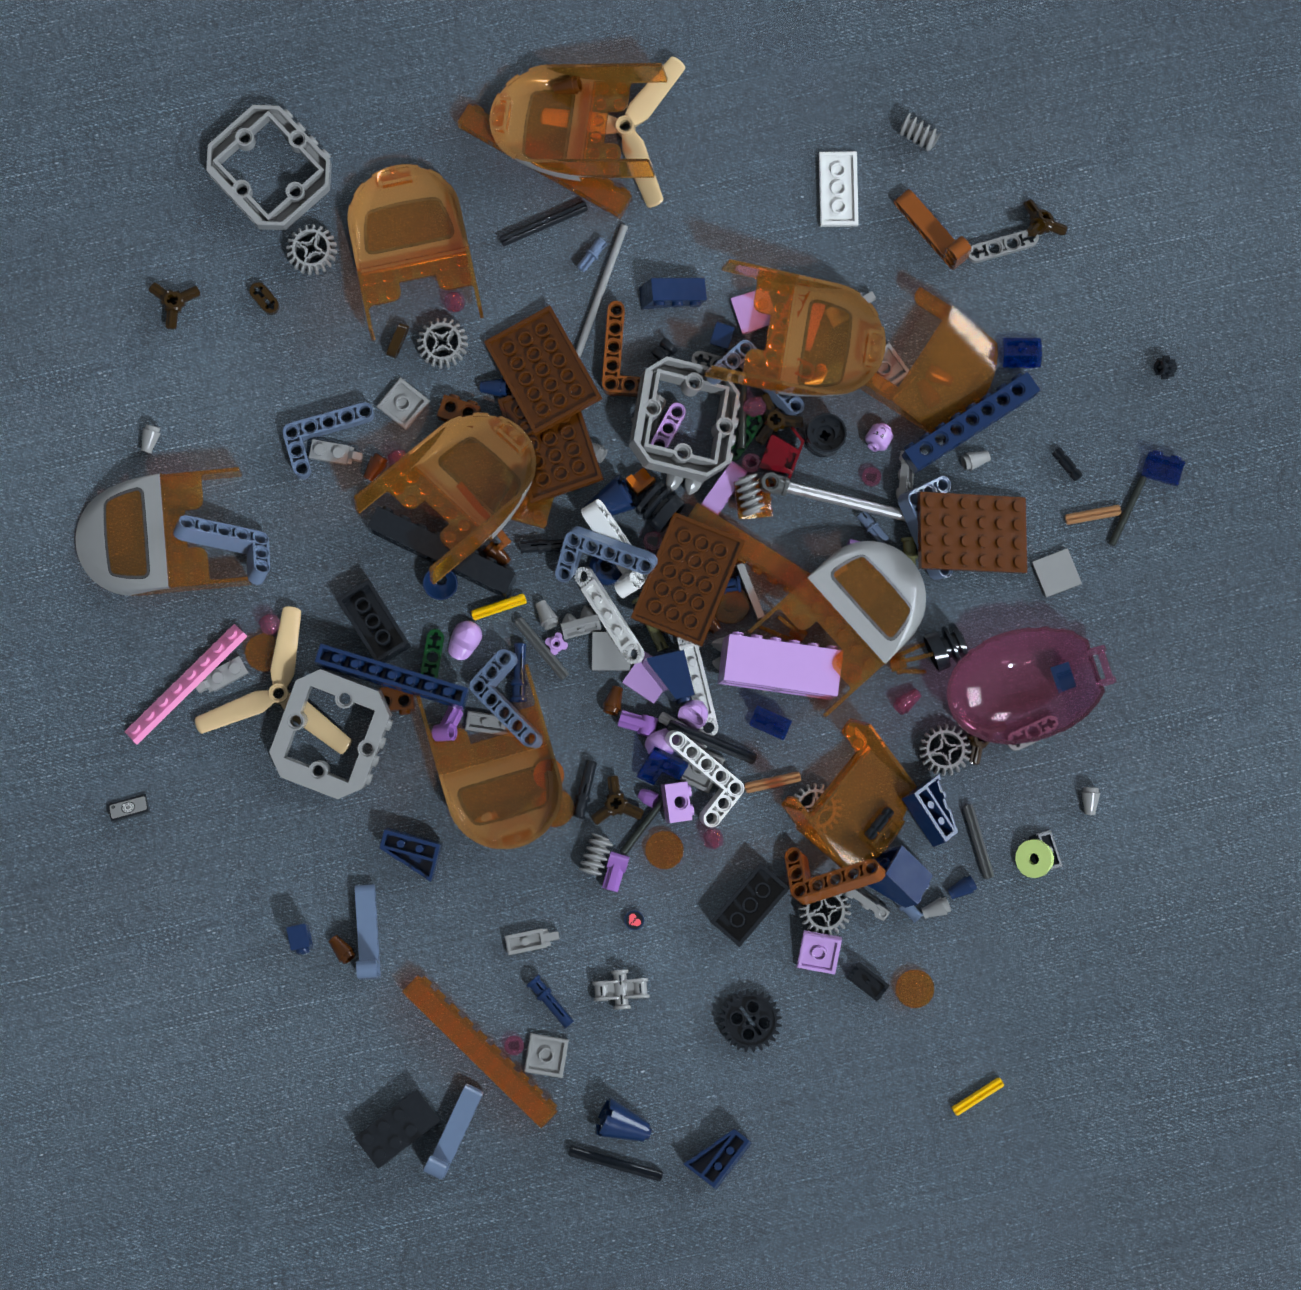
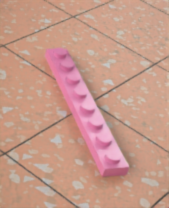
M235 624L231 626L124 732L138 745L247 635Z

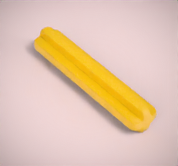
M519 594L471 611L473 620H478L526 604L527 601L524 594Z
M996 1078L952 1106L954 1114L956 1116L962 1114L1004 1086L1003 1081L1000 1078Z

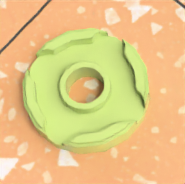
M1032 839L1023 842L1018 847L1015 861L1017 868L1022 874L1030 878L1045 876L1052 868L1054 856L1052 849L1042 840ZM1033 853L1038 855L1039 861L1037 864L1031 861Z

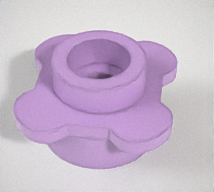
M559 632L555 633V636L545 640V644L550 647L553 655H557L562 649L566 650L568 644L564 642L562 634Z

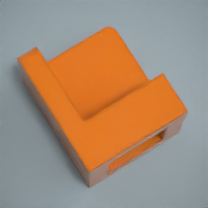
M642 468L636 474L629 475L626 478V482L638 497L655 483V478L651 477Z

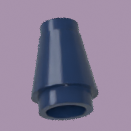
M503 378L480 382L481 393L499 397L508 395L509 387Z
M970 875L968 877L964 876L947 890L951 898L955 899L972 894L978 888Z

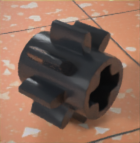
M1170 355L1156 358L1157 361L1153 366L1155 375H1161V379L1174 377V373L1177 370L1176 360L1170 359Z

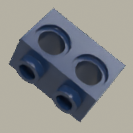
M304 923L286 928L291 951L296 952L298 955L310 953L309 949L314 947L309 925Z

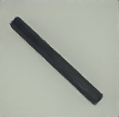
M581 201L500 236V241L503 246L509 245L586 212L588 207L585 201Z
M674 720L668 722L667 730L679 731L693 741L747 763L753 764L756 761L757 754Z
M571 1146L568 1152L570 1157L652 1180L661 1181L663 1172L660 1170Z

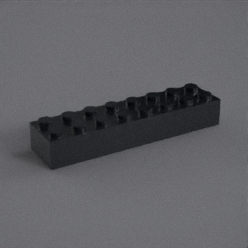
M377 506L367 526L370 533L437 566H447L456 575L505 599L508 598L517 580L513 568L505 564L502 567L496 563L495 559L489 556L483 558L479 555L478 551L472 548L467 550L462 547L460 542L454 539L450 542L444 538L445 535L437 531L432 533L428 530L427 526L421 523L413 524L410 518L402 514L397 516L393 513L392 509L383 506V508Z

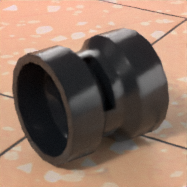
M663 338L660 341V345L655 347L651 353L660 361L667 356L674 355L677 352V348L669 340Z

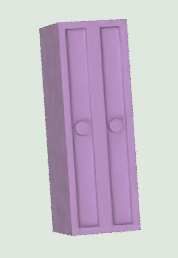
M732 632V634L723 638L717 684L831 700L838 696L843 650H838L837 646L827 645L826 648H822L817 643L802 645L797 640L781 642V638L770 637V639H762V635L751 634V637L743 636L744 633Z

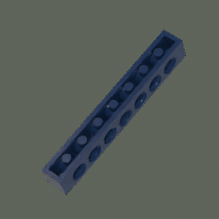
M1028 372L1023 375L1021 373L1017 374L1008 385L1003 383L997 387V392L994 394L989 392L981 398L982 401L977 405L975 402L965 408L966 412L962 414L960 412L956 413L947 424L942 422L935 427L936 431L933 433L927 432L919 438L920 441L916 444L911 442L905 446V451L901 456L914 474L1037 396L1041 390ZM1012 389H1017L1020 392V395H1015L1012 392ZM997 398H1001L1005 405L998 404ZM981 408H986L989 411V415L983 414ZM966 418H971L974 421V425L968 424ZM950 428H956L959 434H953ZM935 438H941L943 444H937ZM923 447L927 449L928 454H922L920 452V448Z
M320 644L315 659V664L318 667L464 710L469 695V689L324 644Z

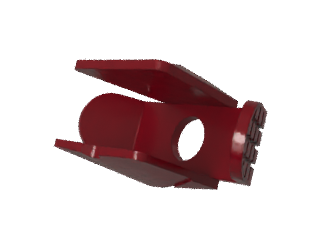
M793 426L791 427L792 431L801 441L799 449L773 434L762 457L760 468L789 474L788 478H791L805 442ZM774 483L769 484V487L774 486Z

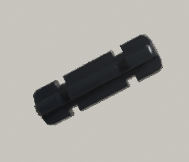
M1057 448L1052 453L1055 459L1059 460L1060 465L1067 473L1071 474L1070 477L1074 481L1080 479L1083 475L1082 472L1076 469L1077 466L1067 455H1064L1065 452L1062 448Z
M885 807L871 824V828L867 829L865 836L869 840L875 839L878 832L889 821L888 819L893 816L894 811L890 807Z

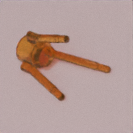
M783 604L780 605L781 609L795 625L793 626L781 616H778V619L791 629L788 633L791 637L762 625L759 626V629L788 641L797 640L800 643L808 634V631L805 630L806 627L800 624Z
M924 642L900 653H896L890 659L892 672L897 671V675L903 673L926 674V670L903 668L907 667V662L932 657L934 654L928 653L909 658L903 656L925 646Z

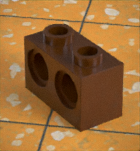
M454 394L444 395L437 418L447 422L458 416L464 417L463 414L467 410L473 411L474 415H480L481 407L475 401L467 400L466 402L460 400V397ZM453 404L456 406V409L453 412H447L445 410L446 406Z
M388 687L377 688L382 691L384 697L390 698L388 707L391 712H399V715H409L411 711H415L414 695ZM402 696H407L410 699L409 703L405 706L399 704Z

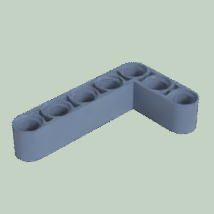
M748 340L740 341L706 373L707 381L710 384L717 385L741 365L765 393L769 394L771 400L781 412H785V415L797 416L804 410V402L799 396L784 395L782 397L777 394L780 374ZM740 347H743L745 349L746 354H743L740 351ZM727 359L733 362V366L728 364ZM753 361L758 364L759 368L754 367ZM714 370L719 372L720 378L715 376ZM765 375L770 377L771 383L766 380ZM791 404L796 407V411L792 410Z
M366 402L285 425L283 436L295 475L299 479H307L311 475V466L304 444L305 440L371 422L375 416L372 406ZM363 409L370 410V414L368 416L364 417L360 415ZM345 414L352 415V419L348 422L343 421L342 417ZM327 419L334 421L330 427L324 426V422ZM307 425H315V430L307 432ZM294 429L297 431V434L294 437H288L287 433L289 430ZM300 447L302 452L299 455H293L292 451L294 448ZM301 465L307 466V470L304 473H298L297 469Z
M945 476L928 480L901 494L898 498L899 507L917 549V493H947L951 489V482ZM926 569L933 580L950 577L953 573L951 570Z
M183 515L179 518L173 530L175 538L181 541L246 554L248 580L255 585H260L264 582L270 571L269 538L267 534L258 530Z
M576 526L564 538L555 576L560 582H568L576 573L582 552L645 575L649 574L656 567L658 559L652 552ZM572 534H575L579 540H575ZM590 541L595 542L597 547L592 546ZM608 547L612 548L614 550V553H611L608 550ZM568 551L571 552L574 555V557L569 556ZM626 554H629L632 557V560L628 559L626 557ZM644 560L648 561L650 566L645 565ZM563 568L567 569L569 571V574H566L563 571Z
M501 649L470 681L469 688L523 745L534 749L539 748L543 743L541 733L495 688L515 667L518 661L517 655L514 652ZM508 654L509 660L504 663V657ZM495 668L496 674L494 677H491V671ZM482 682L483 689L478 691V685ZM495 695L496 701L494 704H491V698ZM508 708L509 714L507 717H504V710ZM521 721L522 727L517 731L516 725ZM534 734L535 740L530 744L529 738Z
M375 884L355 885L359 961H356L357 978L359 980L380 979Z
M465 1084L433 1155L429 1157L423 1172L440 1180L444 1179L484 1091L470 1084Z

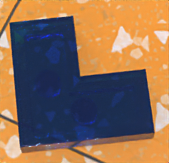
M654 746L638 771L637 778L654 785L661 773L664 772L680 780L689 762Z

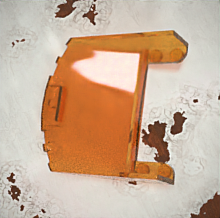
M919 287L914 296L916 304L941 319L942 322L899 387L875 373L859 389L931 434L936 431L935 427L942 422L947 424L956 413L960 412L962 414L967 411L965 408L975 402L977 405L982 401L981 398L987 394L995 375L998 344L953 305H948Z
M852 718L846 722L842 729V734L856 752L811 809L807 812L800 801L793 796L787 797L781 804L797 825L796 829L841 868L872 859L873 857L877 858L888 848L905 823L903 818L906 811L909 810L902 798L917 787L870 723ZM885 807H890L894 811L893 816L888 819L889 821L878 832L875 839L869 840L865 836V832L868 828H871V824L881 814L882 810Z

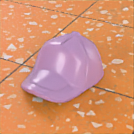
M472 621L458 623L452 632L448 646L450 656L457 660L467 659L482 639L480 627Z
M688 701L679 709L678 713L679 720L696 730L703 727L708 718V710L703 701Z
M667 728L658 730L647 737L645 747L650 757L660 760L666 759L674 753V750L665 742V736L669 732ZM677 734L672 737L674 745L679 742Z

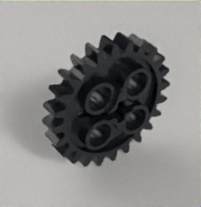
M746 989L745 995L738 991L739 997L736 998L734 995H731L733 1001H725L728 1008H721L725 1011V1014L719 1015V1017L724 1019L719 1025L725 1026L721 1033L727 1032L728 1035L725 1037V1040L731 1038L730 1046L737 1043V1050L744 1046V1051L747 1052L748 1048L751 1047L754 1053L755 1047L758 1046L762 1051V1044L769 1047V1039L775 1042L773 1034H780L775 1030L776 1027H782L781 1024L777 1023V1020L782 1019V1017L776 1016L780 1009L773 1008L776 1002L770 1004L771 996H768L766 999L763 998L764 992L758 996L756 989L753 991V994H750L749 990ZM749 1002L757 1003L758 1010L755 1013L748 1011L747 1005ZM740 1006L745 1009L750 1018L755 1017L754 1024L760 1030L761 1035L757 1034L751 1024L746 1025L747 1018L739 1009ZM739 1013L742 1016L740 1024L732 1022L731 1017L733 1014ZM761 1018L769 1020L768 1028L763 1029L759 1026ZM751 1029L754 1037L751 1040H746L743 1037L744 1030Z

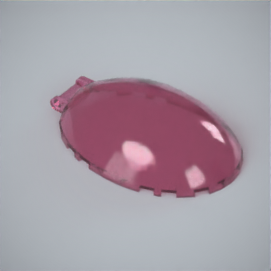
M1042 626V628L1027 627L995 635L983 641L974 649L969 650L952 671L947 687V701L953 718L962 729L972 736L996 744L1016 745L1040 741L1075 726L1098 705L1105 693L1104 686L1114 684L1117 680L1112 674L1105 653V645L1090 648L1088 639L1076 634L1074 631L1063 628L1055 629L1049 628V626ZM1098 654L1105 679L1100 678L1093 655ZM1069 662L1077 686L1076 688L1058 693L1050 668Z

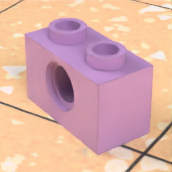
M687 781L661 784L666 823L692 820L694 807L693 804H690L689 798L692 795V791ZM678 796L682 799L680 807H676L674 803Z

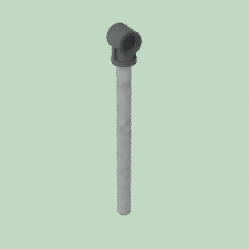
M771 472L763 475L759 480V488L764 493L786 496L789 493L905 521L900 508L792 483L790 478ZM766 478L773 480L774 486L772 488L766 486Z

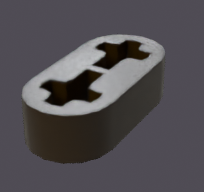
M257 282L251 285L250 295L260 308L268 315L276 314L280 307L273 294L262 283ZM256 288H262L261 292L264 295L263 298H261L259 294L254 295L256 293ZM266 300L270 303L275 302L273 310L271 308L266 309L268 307L265 302Z
M399 323L388 347L387 356L394 359L397 358L408 334V325Z

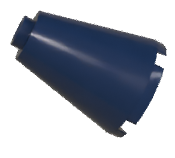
M618 474L589 500L584 507L599 499L606 506L610 514L614 516L636 509L638 503H633L634 494L625 480L620 481L621 475Z
M609 1098V1100H606L598 1117L600 1118V1125L596 1124L595 1127L596 1135L640 1142L649 1139L652 1128H649L650 1124L614 1099Z

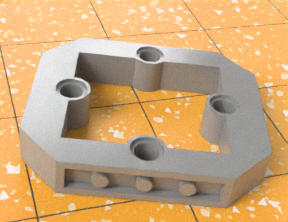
M252 105L208 144L206 171L208 175L258 229L287 230L324 197L331 187V156L325 149L321 150L317 146L318 142L312 135L308 137L305 134L306 129L301 123H295L292 120L293 115L287 109L283 110L280 106ZM271 121L289 140L291 149L296 153H301L317 171L303 184L299 182L289 183L285 190L287 198L272 212L267 214L252 198L253 190L246 180L236 181L221 164L239 148L243 151L252 150L256 144L254 135ZM244 136L250 137L247 143L241 142ZM297 138L303 139L300 145L294 144ZM246 188L247 192L245 194H238L239 189ZM294 190L301 191L297 197L292 196L291 193Z
M668 356L645 369L640 377L629 447L644 468L704 482L731 463L733 458L731 447L734 446L736 435H733L734 428H737L739 418L736 416L740 407V392L729 376L719 384L713 385L706 379V373L711 367ZM714 370L715 376L720 378L719 372ZM659 380L681 385L682 393L688 397L695 396L700 390L720 395L716 423L711 428V434L714 438L710 459L693 455L691 447L685 443L678 444L673 450L648 444L652 422L662 410L660 402L656 400ZM689 382L694 383L696 388L691 387ZM647 408L652 409L653 414L649 413ZM720 426H723L726 429V432L722 431L720 429ZM677 452L682 453L684 458L679 457Z
M322 668L295 681L269 753L281 778L340 799L366 787V784L370 785L373 774H371L372 768L377 766L380 756H377L379 749H383L387 738H384L386 730L390 731L393 720H391L392 713L380 689ZM312 687L335 695V702L340 708H349L356 703L375 710L365 739L358 745L359 755L349 780L330 773V765L324 760H317L308 765L287 756L296 731L304 728L308 722L307 715L303 711ZM343 693H347L350 696L349 703L342 701ZM294 715L299 716L301 719L299 726L295 725L292 721ZM365 743H370L373 746L372 753H367L364 750ZM316 765L322 766L324 770L322 775H318L315 772Z

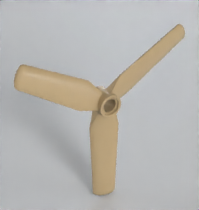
M673 56L668 59L629 103L624 116L616 118L603 113L591 112L588 132L601 135L618 133L622 138V152L648 208L659 205L663 201V196L646 146L641 137L636 133V127L651 116L685 70V65ZM544 108L540 115V122L544 125L568 129L570 110ZM623 124L630 125L628 130H621Z
M292 606L283 607L270 669L273 684L270 689L251 692L195 718V726L201 734L263 713L274 703L281 704L285 710L291 695L287 688L295 673L301 620L300 609ZM277 689L284 691V695L280 699L274 697V692ZM307 701L303 712L307 715L308 722L304 728L339 754L345 753L352 743L351 738ZM294 715L292 720L300 725V717Z

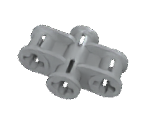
M628 970L611 971L613 981L592 982L595 988V998H593V1001L615 1000L613 1010L631 1009L628 999L650 998V995L647 994V982L649 980L648 978L627 980Z

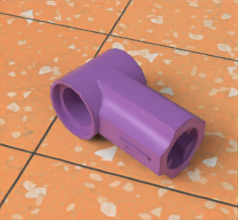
M448 707L441 723L434 725L432 728V737L435 741H454L457 738V725L463 715L461 709Z
M622 710L618 727L636 731L637 734L648 737L655 732L659 719L642 714L641 716Z
M611 851L602 888L618 893L623 873L627 869L629 856Z

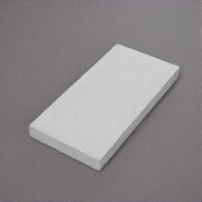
M857 151L819 152L820 227L858 226Z

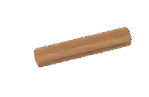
M1113 505L1065 515V522L1067 525L1119 516L1121 508L1120 505Z
M797 771L747 782L744 785L746 793H752L801 781V775Z

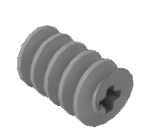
M909 113L900 128V135L903 136L907 133L906 138L908 140L914 137V144L920 141L919 147L922 148L927 145L926 151H930L937 143L942 132L936 135V128L929 131L930 124L924 128V121L922 120L917 124V117L911 120V113Z
M757 474L740 477L735 482V486H741L737 493L743 494L739 497V500L745 501L740 506L741 508H747V510L742 512L746 516L765 511L760 509L765 506V503L758 502L763 498V496L757 495L761 488H755L759 481L753 480Z
M591 833L595 839H589L588 842L593 846L586 847L590 854H583L587 861H581L580 864L584 868H578V870L594 876L602 875L598 868H605L601 861L608 860L604 856V854H610L606 847L613 846L609 839Z

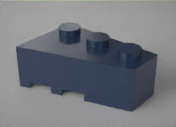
M651 278L639 287L641 310L667 307L677 308L682 306L700 307L707 300L705 278Z
M940 774L927 779L902 798L933 847L947 842L958 833L951 809L948 810L945 800L947 798L946 793L942 791L940 785Z
M386 828L383 832L380 849L431 882L434 878L443 843Z
M734 1129L714 1142L710 1147L701 1151L689 1161H686L684 1165L717 1190L752 1142Z

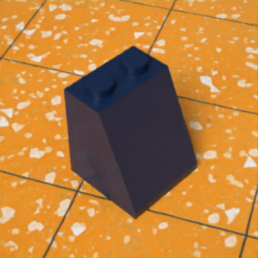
M684 650L646 658L643 661L645 669L671 702H677V705L684 704L695 695Z
M903 845L879 852L874 860L885 869V877L881 881L867 886L904 908L918 905L922 900L921 896L924 891L930 886L929 882L933 875Z

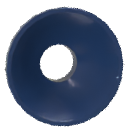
M593 557L589 567L593 570L601 584L605 586L615 584L622 575L616 564L611 563L612 569L604 572L600 566L605 560Z
M434 566L426 572L423 578V588L431 598L445 600L453 596L457 590V576L447 566ZM437 575H444L447 581L444 584L437 583L435 579Z

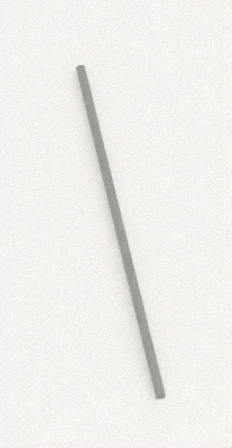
M621 224L575 349L580 358L628 228L624 224ZM526 494L520 506H527L529 501L528 494Z

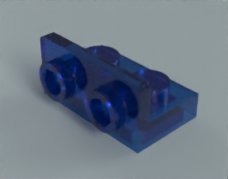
M1003 338V367H1041V338Z
M1157 450L1148 452L1141 476L1178 487L1186 461H1182L1181 457L1171 455V457L1164 456L1163 452Z
M757 705L749 725L780 740H784L792 721Z

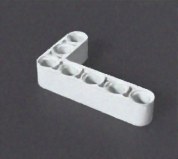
M597 499L581 509V513L592 531L631 545L601 500ZM608 547V550L611 553H614V550ZM626 554V557L632 560V557L629 554ZM616 565L622 575L614 584L615 590L621 598H625L641 588L648 574H640Z
M675 730L669 731L665 736L666 744L719 787L718 791L699 814L702 824L708 827H715L743 794L744 784L686 735ZM677 734L679 742L674 745L672 737ZM692 746L694 753L688 757L686 751ZM703 759H707L708 766L703 769L701 762ZM722 771L723 777L717 781L716 773ZM732 783H736L737 790L732 793L730 786ZM721 798H724L725 805L720 808L718 806V801ZM709 813H712L713 820L708 823L706 821V816Z

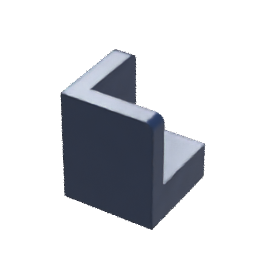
M716 322L710 344L724 348V352H728L735 327Z
M1069 662L1050 668L1058 693L1076 688L1077 685Z

